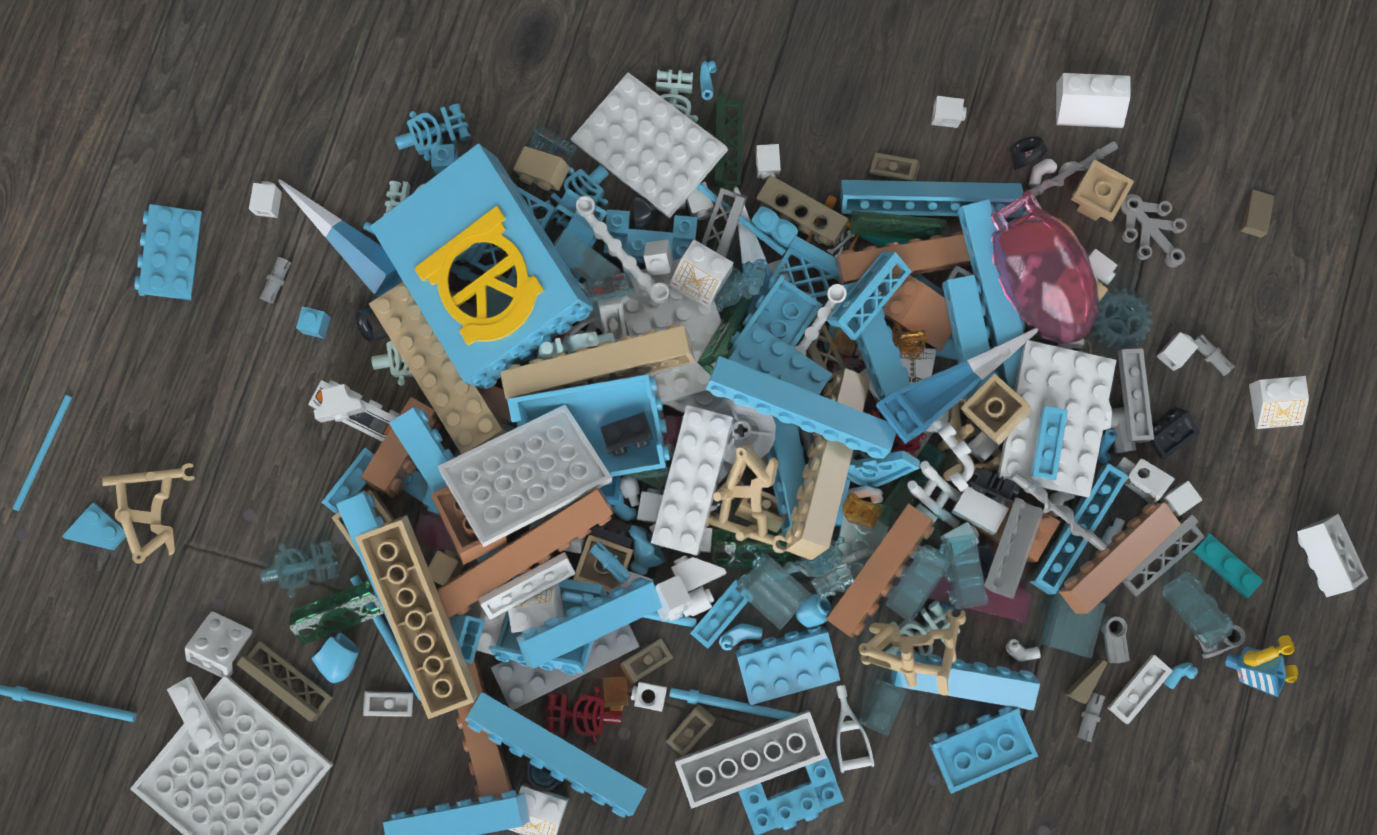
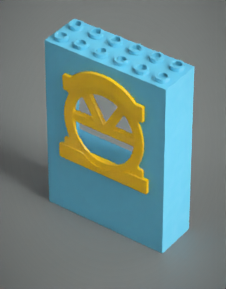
M479 143L370 226L464 383L482 389L492 387L496 384V380L501 377V371L507 370L508 366L529 360L542 343H551L554 337L569 331L572 324L587 318L589 312L594 309L499 159ZM481 242L495 244L506 251L508 254L506 258L455 296H451L448 284L451 264ZM514 265L517 272L516 288L496 279ZM487 285L513 297L512 302L503 312L491 318H487ZM476 294L477 317H471L460 310L459 306Z

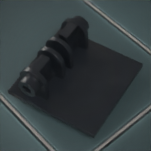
M976 467L969 483L973 485L972 489L982 494H986V492L991 493L1001 503L1008 504V502L1014 504L1015 495L1018 494L1021 488L1016 482L1006 478L1001 487L1003 476L998 484H994L997 473L994 474L990 482L989 480L993 472L983 467L981 469Z

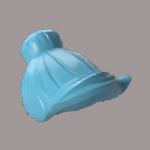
M631 525L629 533L634 539V560L630 563V568L636 574L643 576L647 574L649 567L659 566L665 563L666 560L658 545L651 543L653 535L649 533L648 529Z

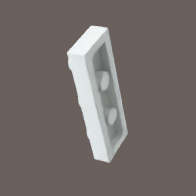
M1151 655L1107 708L1125 724H1129L1173 670L1158 657Z
M187 677L167 689L199 752L223 740L191 677Z

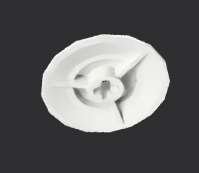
M731 399L722 401L713 409L712 412L734 418L724 457L725 461L733 464L736 458V450L747 444H751L754 447V452L760 459L770 451L775 441L776 425L772 415L760 414L756 409L737 405ZM738 425H743L745 429L748 428V432L744 433V437H740L738 433H735V430L739 428Z

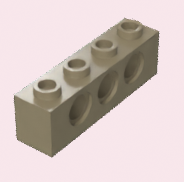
M771 175L757 196L758 204H760L759 208L766 207L779 215V219L794 223L798 226L797 229L806 235L811 233L817 236V241L825 246L831 244L835 247L849 224L848 218ZM780 198L788 199V203L785 206H778L776 204ZM801 208L808 211L804 217H797L795 215L796 211ZM823 219L827 222V225L824 228H817L815 226L816 221Z

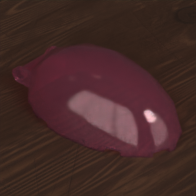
M1025 191L1022 197L1000 211L995 210L991 213V219L997 228V231L992 233L991 241L993 242L994 254L992 255L993 265H996L1000 275L998 280L1004 294L1021 318L1030 326L1033 325L1035 328H1038L1042 337L1059 344L1081 341L1089 333L1100 312L1097 277L1086 248L1070 227L1053 213L1042 210L1034 194L1031 191ZM1026 205L1028 210L1007 223L1006 217Z

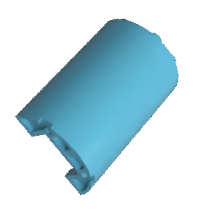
M649 374L507 399L511 420L517 423V427L566 405L611 477L666 468V460H670L669 448L665 446L663 433H667L665 419L660 418L659 410H663L661 396L656 397V379ZM645 412L654 438L649 441L650 445L636 449V446L627 448V453L615 457L613 453L608 454L600 427Z

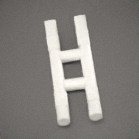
M927 461L921 462L920 468L923 474L929 478V481L923 489L915 481H910L908 488L911 494L925 504L938 518L956 528L960 521L946 511L943 506L948 498L957 503L961 493L945 481ZM938 486L942 491L936 501H934L930 495L935 487Z

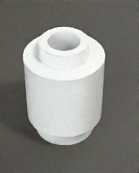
M702 586L689 592L688 594L692 601L687 606L688 610L683 613L685 617L690 615L693 617L712 608L711 603L714 602V598L709 588L705 590Z

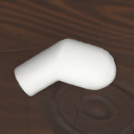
M1045 159L1036 164L1032 169L1029 186L1039 185L1042 175L1054 173L1057 169V164L1052 159Z

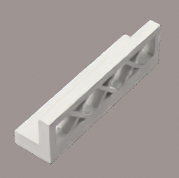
M563 552L527 573L478 598L489 619H492L576 573L568 556Z

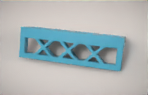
M882 251L848 292L845 300L838 304L826 320L831 326L840 327L851 340H856L912 271L896 252ZM897 264L902 272L897 278L892 279V269ZM886 282V292L882 296H878L879 284ZM872 299V309L868 313H863L865 301ZM852 317H858L857 327L852 331L847 323Z

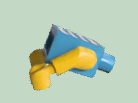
M1288 635L1278 639L1279 646L1277 647L1270 646L1263 650L1245 647L1241 656L1229 653L1226 658L1225 665L1237 670L1240 682L1276 697H1279L1285 681L1293 683L1298 678L1297 666H1285L1283 655L1279 654L1290 655L1294 652L1293 641Z

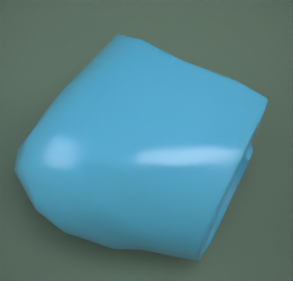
M339 632L336 638L330 637L323 647L315 652L311 659L328 681L337 683L349 676L360 650L352 640Z

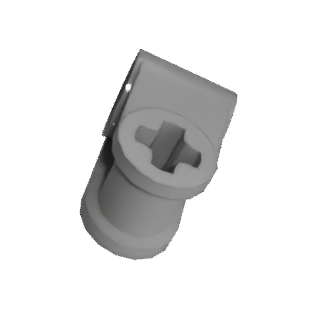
M1223 625L1198 633L1194 637L1199 640L1204 652L1202 654L1203 658H1209L1242 645L1246 635L1239 626ZM1229 630H1233L1235 633V638L1232 642L1227 638Z

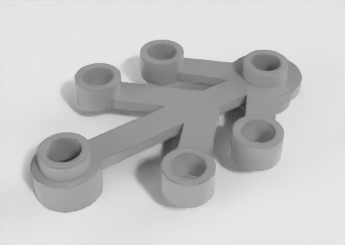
M1127 195L1120 206L1122 212L1126 215L1125 231L1122 234L1123 240L1131 243L1137 238L1138 232L1134 229L1135 219H1137L1141 223L1140 244L1136 252L1137 257L1141 260H1146L1152 255V248L1149 246L1151 235L1166 253L1164 261L1167 266L1175 268L1182 264L1185 260L1184 252L1179 248H1174L1159 229L1171 230L1178 234L1186 229V221L1181 218L1175 221L1149 218L1144 212H1155L1160 216L1168 215L1172 211L1171 203L1168 201H1163L1160 204L1143 202L1138 195ZM1129 202H1134L1136 208H1132ZM1161 206H1165L1167 212L1162 211ZM1176 223H1180L1182 229H1178ZM1127 232H1131L1133 238H1128ZM1142 249H1145L1147 251V256H1144L1141 253ZM1173 253L1178 254L1179 260L1174 259Z

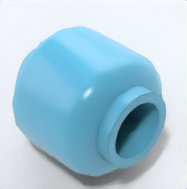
M812 594L800 600L796 606V617L807 628H814L828 621L826 619L831 612L829 601L819 594Z

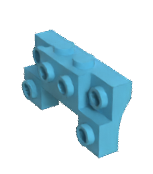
M567 189L557 209L572 218L555 248L572 273L575 267L578 269L581 267L586 258L582 254L586 248H592L597 238L594 236L593 228L585 217L577 213L576 202L581 196ZM595 205L593 215L599 222H602L607 212Z
M607 210V231L614 239L620 240L622 249L627 255L636 259V265H643L645 262L644 251L646 242L668 239L674 261L681 259L692 241L696 240L697 217L675 215L673 233L629 229L630 211ZM606 243L604 246V253L608 252V245Z
M828 757L805 766L810 781L766 798L761 783L738 791L755 835L777 827L778 829L783 827V830L790 829L797 825L796 821L804 818L806 821L813 820L819 817L818 813L822 812L823 809L844 801Z

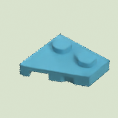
M93 502L62 537L115 550L125 539L126 535L122 525L101 506Z

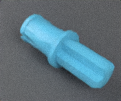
M601 541L591 548L589 552L604 566L603 569H607L621 584L630 578L631 573L617 560L618 556H614Z

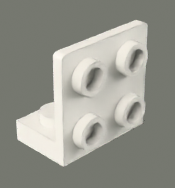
M210 612L185 646L186 661L221 678L223 676L230 677L233 674L232 662L252 635V630L222 615Z

